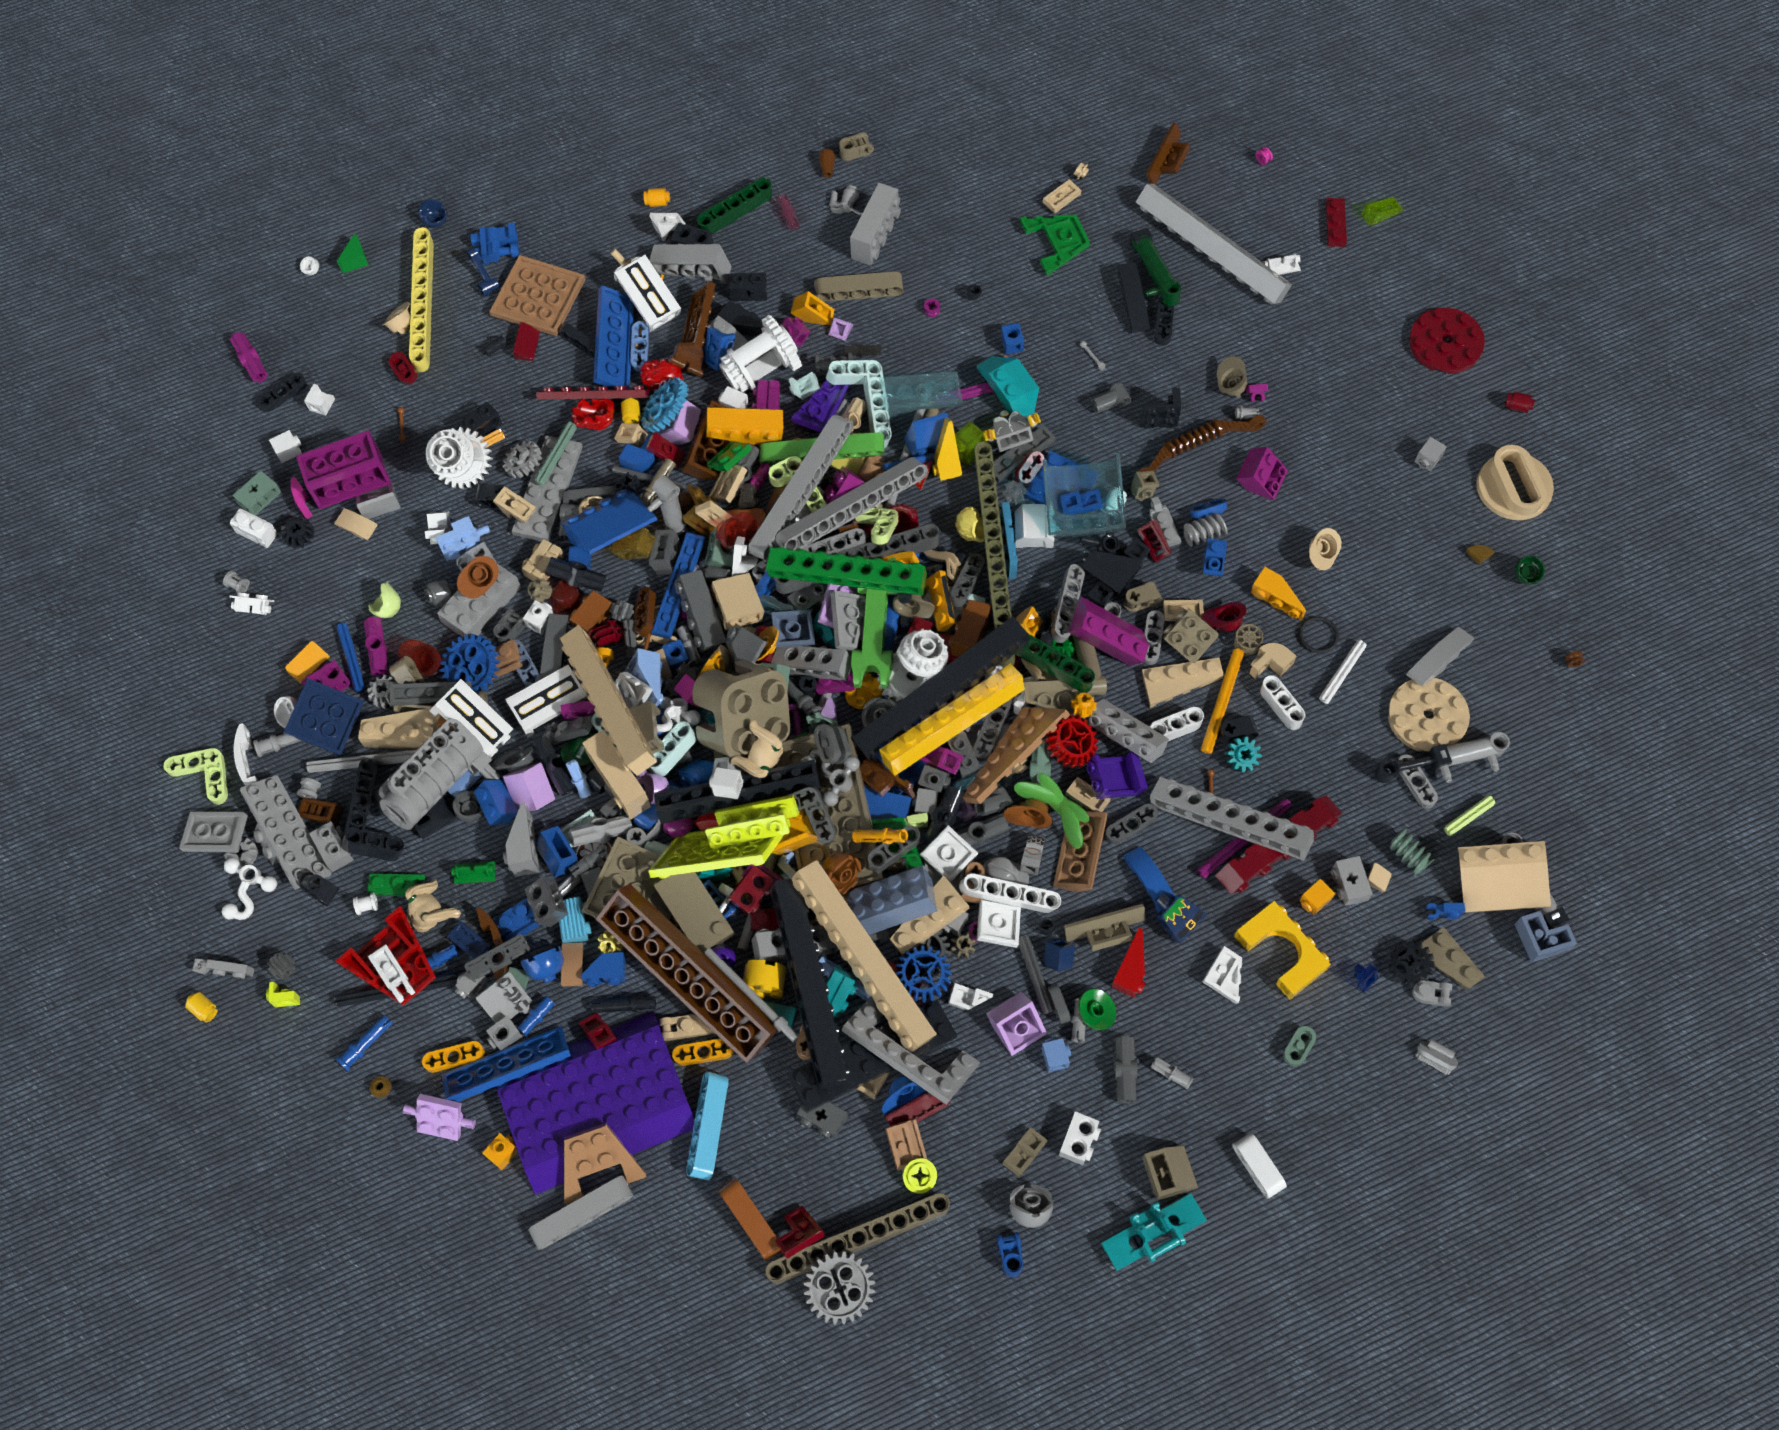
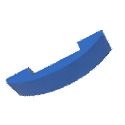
M1141 846L1123 855L1133 874L1136 873L1153 902L1161 893H1164L1170 900L1175 896L1156 864ZM1155 903V909L1159 913L1162 908Z

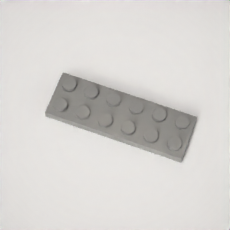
M546 435L541 448L542 454L540 456L542 459L537 461L539 466H535L523 498L534 505L536 511L526 524L518 519L515 520L511 531L513 535L538 541L543 539L548 542L550 541L560 513L561 504H563V493L568 490L583 448L582 443L569 441L545 485L541 486L535 483V477L558 439Z

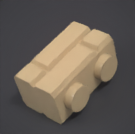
M543 539L540 544L534 546L533 554L530 558H526L523 561L522 572L531 581L536 582L537 578L547 581L551 576L546 574L550 558L554 557L562 560L564 558L562 549Z

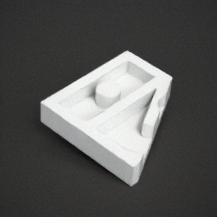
M628 672L620 673L615 681L629 709L645 703L653 691L650 686Z
M1222 947L1202 981L1235 1004L1240 1001L1239 984H1241L1240 969L1242 967V957L1227 947Z

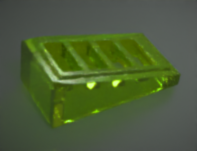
M1392 197L1366 204L1361 214L1369 225H1374L1401 213L1404 209Z

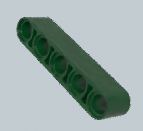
M760 178L702 212L697 217L698 228L707 229L714 234L766 203L772 198L771 181L768 178Z
M1028 634L1030 641L1027 646L1022 650L1014 652L1015 655L1080 692H1089L1093 687L1095 680L1093 670ZM1030 649H1035L1038 652H1031ZM1046 659H1053L1055 662H1048ZM1068 668L1072 670V672H1066L1064 671V669ZM1086 678L1089 682H1083L1081 679Z

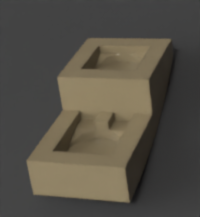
M1030 1127L1004 1160L1003 1165L1020 1178L1048 1140Z

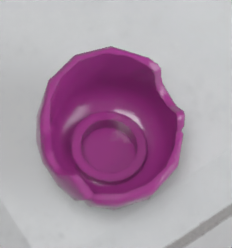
M693 817L664 823V833H667L672 838L685 836L693 827Z

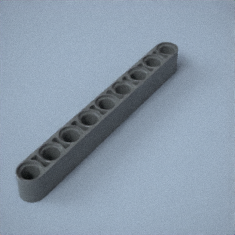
M927 524L891 535L889 541L885 544L868 542L830 555L838 553L847 557L861 556L869 557V559H882L900 552L914 551L915 554L934 549L939 545V528L934 524ZM808 563L804 567H810L812 563ZM827 565L824 569H830L832 566ZM845 568L843 571L847 572L851 568ZM775 578L776 590L781 594L791 593L820 584Z

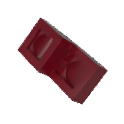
M598 1012L579 1022L580 1028L597 1050L616 1040L607 1023H604Z

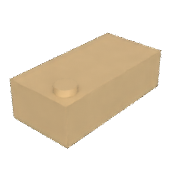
M603 730L582 742L589 759L614 794L615 802L620 809H624L630 820L651 807L645 791L631 770L628 772L621 763L623 759L616 753L614 745Z

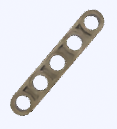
M900 272L822 277L814 281L815 296L823 302L899 296L904 291L902 274Z

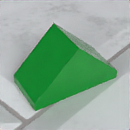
M356 234L352 236L337 260L339 268L343 273L369 265Z

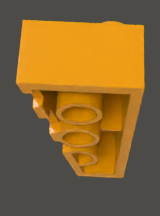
M707 407L706 434L710 438L753 445L780 442L783 435V410Z

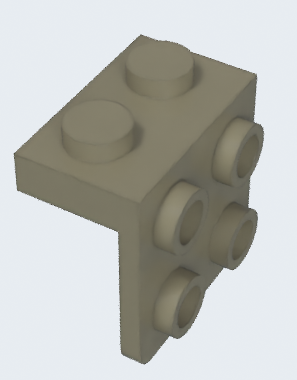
M1188 607L1187 610L1183 608L1176 616L1178 620L1173 625L1170 623L1164 629L1163 638L1191 663H1195L1218 638V633Z

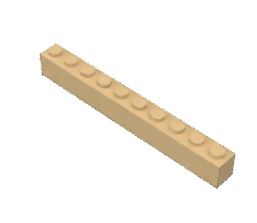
M577 625L560 638L563 644L561 648L570 657L568 661L574 669L576 668L574 673L582 681V688L586 693H589L587 696L588 700L593 706H596L594 711L600 719L602 718L601 724L607 732L609 731L608 738L614 745L616 744L617 747L614 748L620 758L624 759L621 763L628 772L632 770L638 776L655 764L657 760L591 638L580 625Z
M816 860L798 870L791 879L795 889L800 891L806 905L815 913L819 924L824 926L830 940L837 945L841 956L852 967L854 975L860 979L866 993L873 998L877 1009L884 1014L890 1028L897 1033L903 1047L912 1053L937 1035L819 862Z

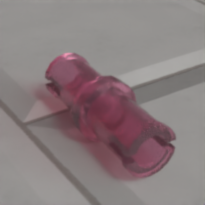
M787 194L780 195L777 201L782 209V216L786 219L789 229L795 230L800 226L795 215V208L791 206Z

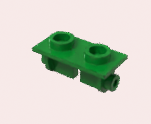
M495 861L454 864V867H452L454 884L495 881Z

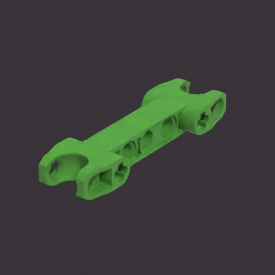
M890 557L888 561L892 562L896 560V558ZM865 570L862 574H868L870 570ZM885 572L881 576H888L890 573ZM857 588L858 594H866L862 650H852L851 667L854 687L861 688L865 674L877 672L880 674L881 688L887 689L893 672V651L884 650L888 595H898V593Z

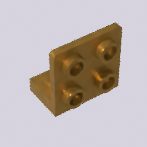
M689 484L686 487L695 505L682 518L686 524L710 538V533L715 527L695 513V507L709 500L715 504L717 502L709 495L706 496L699 487L695 488Z

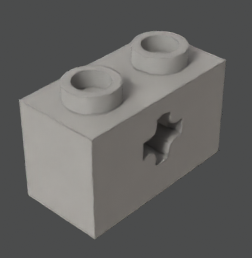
M1360 856L1335 862L1331 869V875L1333 880L1337 881L1339 887L1337 889L1340 900H1343L1344 905L1369 901L1373 893Z

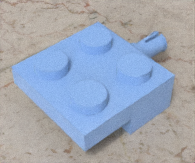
M468 516L451 523L453 530L437 536L436 540L446 561L454 560L479 545L480 536L489 533L490 529L488 525L476 529L473 527Z

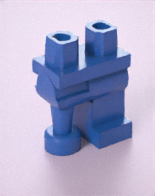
M515 222L508 223L507 227H488L486 229L481 227L480 233L471 234L472 246L481 245V247L475 249L480 260H483L484 265L490 264V262H498L501 256L510 254L513 258L519 256L518 232Z

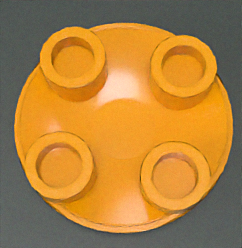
M867 673L863 677L861 688L845 691V699L850 706L856 709H863L865 704L871 699L882 698L884 689H879L880 682H877V678Z

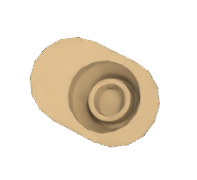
M405 302L397 307L388 316L383 325L387 326L393 333L399 332L404 334L407 332L411 317L408 312L410 302Z
M1332 528L1320 530L1309 544L1311 563L1319 570L1325 571L1330 569L1341 550L1342 541L1340 535Z

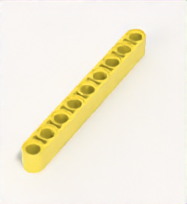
M423 227L416 229L413 236L409 358L417 372H424L430 366L434 244L429 230Z

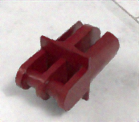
M607 620L605 625L588 631V635L592 638L597 648L609 643L614 646L616 642L624 640L623 626L619 625L620 622L618 620Z

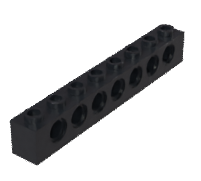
M815 760L769 769L767 776L764 778L754 777L751 774L741 775L744 783L738 799L714 796L709 782L654 794L656 812L660 823L674 822L715 813L718 809L783 797L808 786H814L821 790Z

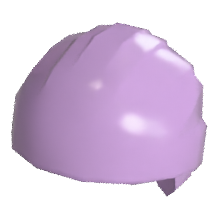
M645 770L635 777L639 784H644L650 804H655L654 794L669 791V783L664 776Z

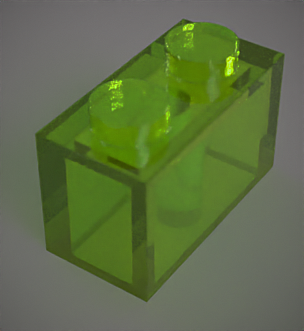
M971 421L955 434L959 460L969 466L975 461V446L979 442H984V432Z

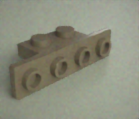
M1144 905L1131 906L1064 926L1065 939L1070 942L1087 937L1092 951L1132 941V933L1128 925L1145 921Z

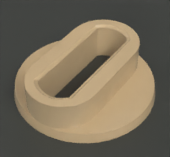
M1506 445L1498 449L1494 457L1490 458L1482 466L1476 482L1479 497L1485 506L1495 514L1511 520H1526L1541 514L1549 506L1554 490L1553 480L1547 468L1540 461L1530 456L1524 448L1517 445ZM1503 461L1514 463L1532 503H1524L1520 500Z

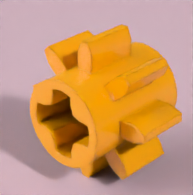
M1088 693L1076 694L1075 699L1071 702V708H1074L1073 713L1083 718L1089 715L1092 716V712L1096 711L1097 702H1094V696Z

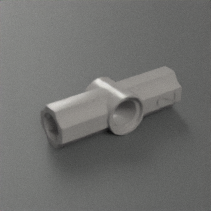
M627 814L611 819L595 818L591 820L590 824L569 829L568 835L573 847L592 842L604 844L609 842L611 837L627 834L632 829V823Z

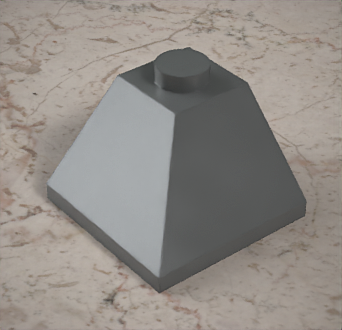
M737 623L727 633L726 643L731 664L734 668L735 662L740 660H749L755 663L767 644L759 636Z

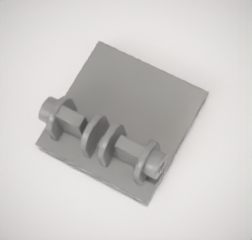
M509 971L475 997L495 1024L506 1016L512 1019L519 1012L523 1014L528 1013L530 1010L529 1006L533 1002Z

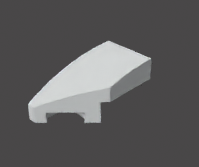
M954 983L948 1005L968 1011L992 998L993 994Z

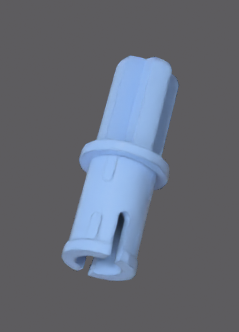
M575 759L567 762L566 766L572 777L571 782L575 784L580 797L586 798L590 796L592 790L587 783V776L582 773L578 762Z

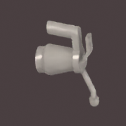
M848 185L843 191L841 202H837L838 193L832 191L829 204L832 213L841 214L853 211L858 215H862V212L853 208V205L859 198L860 190L853 185Z

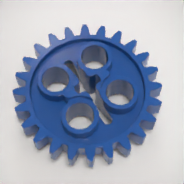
M465 634L464 638L458 637V643L452 641L453 647H446L449 653L442 654L446 659L440 662V664L444 665L440 672L445 673L441 679L446 682H458L466 676L464 682L471 681V689L476 694L482 691V689L488 691L487 685H494L491 679L498 678L494 673L500 670V668L496 667V664L500 663V660L495 659L499 655L498 652L494 651L496 647L491 645V641L480 635L472 634V636Z

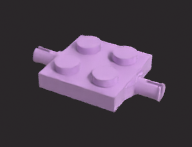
M420 1094L417 1098V1107L405 1104L403 1108V1114L416 1117L417 1132L458 1141L461 1136V1127L474 1129L476 1125V1120L463 1117L461 1103Z

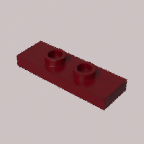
M926 1091L884 1116L889 1126L913 1118L918 1123L947 1105Z

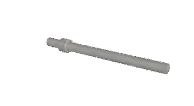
M711 948L704 952L774 1023L773 1026L779 1032L782 1031L792 1042L799 1037L787 1025L788 1022L783 1017H779Z

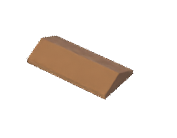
M1086 812L1089 816V822L1079 821L1083 835L1081 848L1075 849L1069 843L1064 833L1053 884L1055 888L1073 892L1092 890L1108 815L1106 812Z

